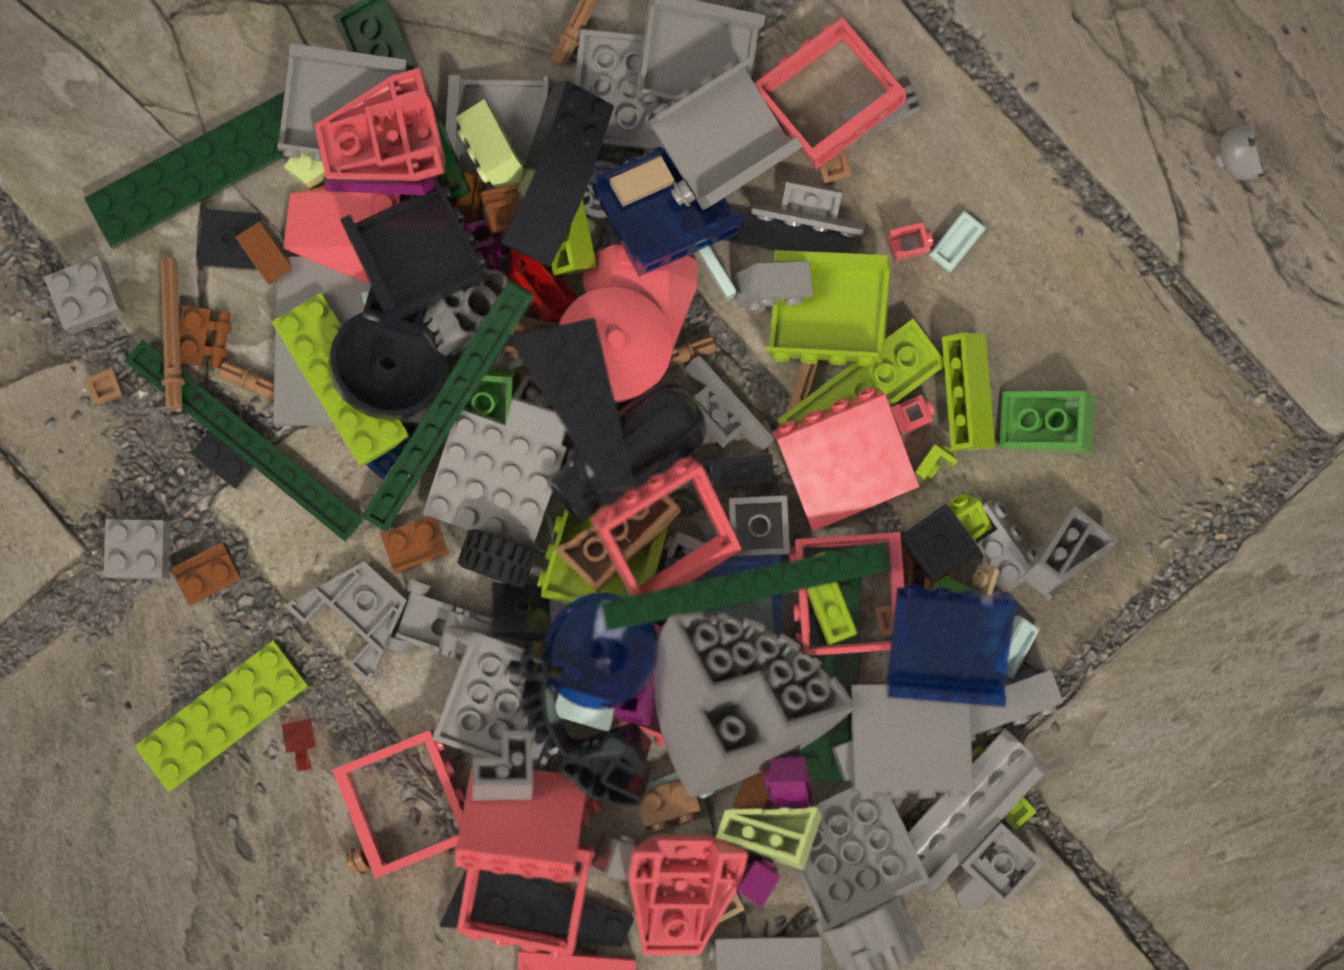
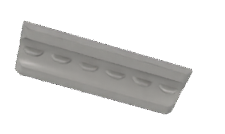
M1004 728L972 763L973 790L965 793L963 798H948V793H944L907 832L931 881L921 886L929 895L940 886L1049 769L1007 729Z

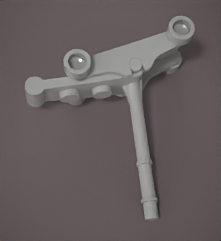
M409 579L406 588L407 591H410L409 600L395 638L389 637L386 648L408 655L411 644L461 660L466 646L474 647L480 643V637L477 633L472 632L473 629L493 636L492 619L428 598L431 586ZM438 619L446 621L442 636L434 634L432 630L434 621ZM497 637L525 647L527 642L522 638Z

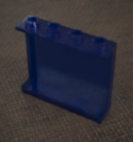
M661 146L652 149L642 158L637 159L633 157L626 160L618 168L613 170L606 168L596 175L592 187L638 277L739 234L744 225L740 212L733 214L725 197L704 210L696 199L690 202V206H686L685 203L679 205L671 193V190L675 189L674 185L622 206L609 183L610 178L660 156L674 178V182L679 183L683 180L665 148Z
M905 585L904 588L897 587L885 686L887 697L1006 707L1005 683L1015 611H1018L1015 597H1011L1010 594L1004 592H995L994 595H983L977 590H965L964 593L952 592L951 589L945 587H936L934 590H924L918 585Z

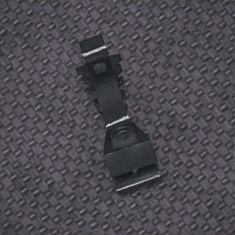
M527 641L521 654V661L510 660L508 670L509 673L520 674L521 679H526L521 695V703H524L522 714L523 717H528L527 730H535L533 740L536 745L545 742L543 756L547 759L557 751H560L562 756L556 771L568 781H574V785L584 794L587 793L590 798L601 802L606 800L609 804L620 806L641 805L651 774V768L645 764L652 740L634 723H628L613 728L609 732L605 731L585 739L571 738L559 719L552 694V679L560 680L565 667L552 665L553 654L549 646L541 642ZM532 659H536V660L540 661L541 663H537V662L533 661Z

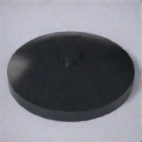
M359 313L349 319L338 330L330 347L328 368L335 389L352 408L372 418L400 420L416 415L434 400L443 383L445 359L444 355L437 350L440 344H436L435 335L422 322L418 333L415 334L363 318L362 313Z

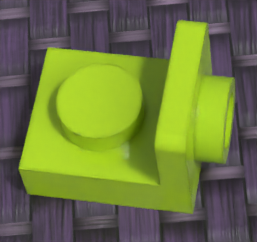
M943 444L940 447L933 445L914 471L915 477L921 481L926 476L932 478L941 466L937 462L938 459L953 468L958 462L954 458L955 452Z
M969 493L960 494L947 504L973 540L992 529L981 501Z

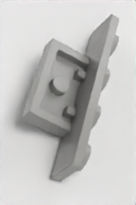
M787 179L781 206L753 201L751 213L761 220L772 221L773 218L784 220L785 224L791 226L806 224L811 225L814 230L828 232L829 229L840 231V234L846 237H856L857 235L864 234V222L837 217L843 192L840 189Z
M699 355L694 357L685 370L702 388L693 399L705 416L706 430L722 448L742 432L751 444L762 453L774 441L768 428L754 417L749 407L735 396L730 386L717 376L708 362L704 361Z
M992 497L982 507L997 527V530L979 541L977 546L989 564L999 569L998 577L1007 590L1010 591L1025 581L1022 579V576L1038 552L1028 545L1022 529L1018 525H1014L1008 516L1006 506L995 497ZM1058 587L1046 594L1045 598L1047 600L1053 598L1060 589Z

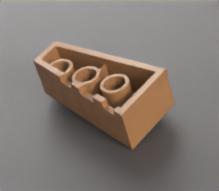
M666 494L609 530L627 566L681 512L679 507ZM595 527L583 531L576 538L554 549L598 594L619 575Z

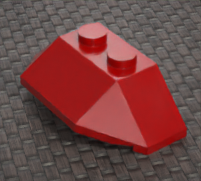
M510 249L507 275L511 280L535 294L528 306L530 311L534 315L539 316L542 321L559 324L565 311L578 297L561 275H553L552 265L547 267Z

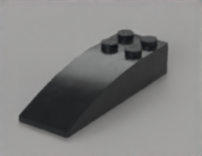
M568 80L550 87L500 244L547 267L552 265L590 181L614 109L613 104Z

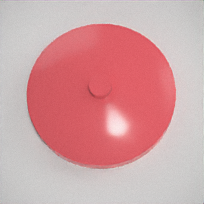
M604 287L587 292L568 307L559 325L595 318L615 403L634 400L658 384L666 372L671 359L672 335L665 316L650 299L627 288Z

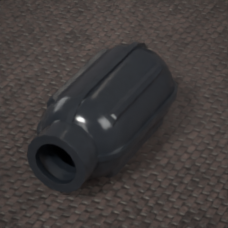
M671 381L658 383L636 399L626 401L617 407L635 488L605 494L584 457L572 441L566 465L547 478L546 481L559 503L576 522L580 524L597 510L611 506L621 500L627 492L642 487L648 483L651 477L669 470L677 461L688 457L693 458L698 453V448L704 442L707 433L705 416L693 397L679 384Z

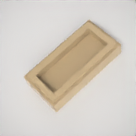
M660 156L610 178L609 183L621 205L626 206L673 185L674 178Z

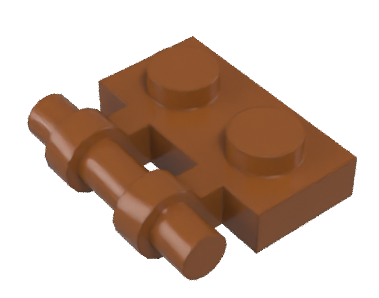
M182 306L179 324L181 364L204 367L205 356L212 357L211 368L220 369L223 364V358L227 357L228 350L225 349L227 334L231 333L232 324H229L230 312L220 311L218 322L211 321L212 310ZM209 331L216 332L214 347L207 346Z

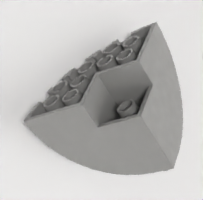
M703 612L686 615L677 614L669 617L660 634L654 662V695L657 716L671 761L690 798L724 788L769 768L771 758H787L837 725L855 708V705L835 677L831 679L819 667L821 662L814 657L812 659L799 650L800 645L782 633L780 636H777L765 630L766 625L747 618L740 621L728 617V614L719 613L718 616L703 615Z

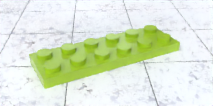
M321 293L271 321L360 468L410 438L400 420H381L364 415L346 403L335 389L329 373L328 357L332 342L342 326Z
M913 318L885 338L883 363H875L873 367H864L857 365V362H853L778 418L777 421L780 425L788 421L797 422L804 419L805 415L811 411L828 409L832 407L831 405L835 401L840 399L849 400L859 396L858 393L870 387H879L886 395L891 407L943 368L944 359Z
M273 640L134 747L168 793L172 792L304 691L309 685L276 641Z

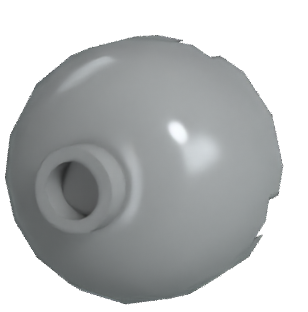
M1250 121L1230 128L1220 141L1221 151L1215 152L1219 168L1225 167L1229 175L1236 180L1248 181L1265 177Z

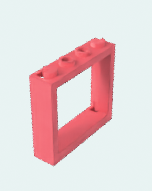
M843 17L831 26L827 24L821 34L814 39H807L802 43L797 52L791 56L783 57L778 62L777 67L769 73L764 72L760 74L761 78L754 83L782 130L791 140L796 137L803 146L799 150L816 170L906 103V91ZM843 40L884 88L886 93L812 148L768 95Z
M691 457L677 461L669 470L651 477L648 483L637 490L627 492L621 500L611 506L602 508L597 515L590 518L630 596L691 583L742 550L702 466ZM691 479L718 536L637 586L609 530Z
M900 532L794 540V546H790V562L805 559L804 549L868 545L885 542L892 569L889 571L894 641L811 647L807 590L805 589L795 591L798 592V604H793L794 621H800V633H795L796 643L800 645L799 650L811 656L909 649Z
M428 730L332 770L375 879L457 845L458 835L386 864L350 774L351 771L425 742L460 829L465 796L461 787L456 788L452 777H455L456 774L451 761H445L441 750L445 749L444 743L432 740L433 730Z
M578 843L575 861L581 862L567 938L473 920L472 913L480 869L468 870L457 933L471 937V940H481V937L491 939L493 944L499 946H509L511 943L521 945L522 950L529 952H538V949L550 951V955L558 957V955L572 956L576 948L594 846Z

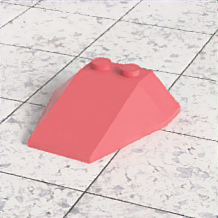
M420 68L390 76L315 124L322 164L327 179L418 181L444 173L445 155L436 115Z
M325 186L290 193L283 248L361 282L370 284L340 219L351 214L354 223H357L404 201L405 194L326 191Z
M611 245L595 253L597 268L583 272L585 293L604 287H621L646 296L661 310L669 324L673 351L697 290V260L671 246Z
M652 835L632 850L628 878L644 955L701 954L743 879L748 854L746 850L711 835Z

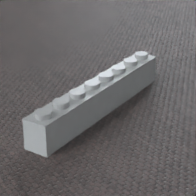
M1045 670L970 697L971 742L976 740L975 735L985 731L988 736L1002 731L1003 724L1012 722L1016 726L1030 721L1028 715L1039 712L1040 716H1044L1057 711L1055 706L1063 703L1052 670ZM852 740L831 747L842 781L850 780L851 784H854Z

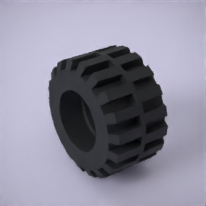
M468 529L457 563L467 570L517 587L526 586L537 553L532 548L482 530Z

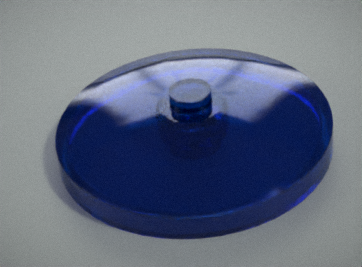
M597 592L573 600L554 618L545 638L544 644L552 650V665L565 667L560 680L552 679L553 687L563 698L585 709L610 710L630 702L646 687L656 667L658 640L652 622L609 632L605 631L599 603L623 597L618 594Z

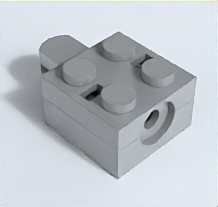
M999 822L959 864L969 876L957 888L955 893L956 900L961 907L970 911L977 910L990 895L1000 904L1006 906L1044 865V862Z

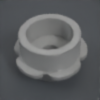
M684 179L679 183L675 181L673 183L675 189L671 190L672 195L679 205L685 203L686 206H690V202L695 200L696 197Z

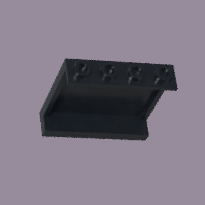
M436 176L431 177L435 187L425 195H415L357 223H354L351 214L340 219L390 324L486 279L483 268L487 266L480 250L474 252L471 246L475 244L474 238L469 228L463 230L460 224L464 222L457 205L451 207L449 203L452 200L450 191L446 184H439Z

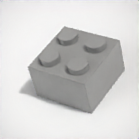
M99 256L44 276L63 329L72 335L125 314L107 264Z
M787 496L729 498V524L742 548L741 551L731 556V558L790 554Z
M106 519L104 578L169 580L171 522L164 520Z

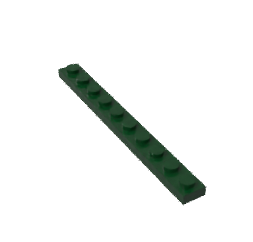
M511 279L507 281L364 510L361 518L387 532L535 295L533 292Z
M142 339L126 358L125 362L165 394V386L161 384V381L164 379V356ZM182 371V379L185 380V384L182 386L181 408L338 537L347 542L363 523L364 519Z
M881 542L603 601L599 604L605 631L609 632L669 619L672 615H686L884 573L892 569L886 543Z

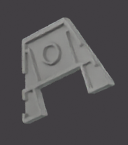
M364 561L318 588L307 592V594L289 602L285 607L303 624H306L327 603L368 641L366 647L353 659L349 666L369 683L408 600Z

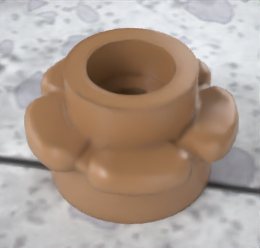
M363 847L358 849L351 848L349 850V856L346 858L349 869L352 872H357L359 875H364L365 871L371 867Z

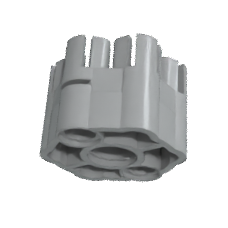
M483 268L485 280L429 305L424 311L423 322H428L432 317L433 321L427 327L432 332L440 331L436 335L435 340L436 344H440L443 341L437 348L441 354L448 356L451 353L453 356L461 351L464 352L507 283V278L502 272ZM469 306H471V307H473L475 310H477V312H478L479 315H476L475 313H473V312L471 311V309L469 308Z
M900 896L860 916L847 920L834 928L823 931L840 970H872L869 961L876 970H887L884 962L888 964L890 970H894L900 967L896 957L899 956L902 964L906 965L914 959V956L925 950Z

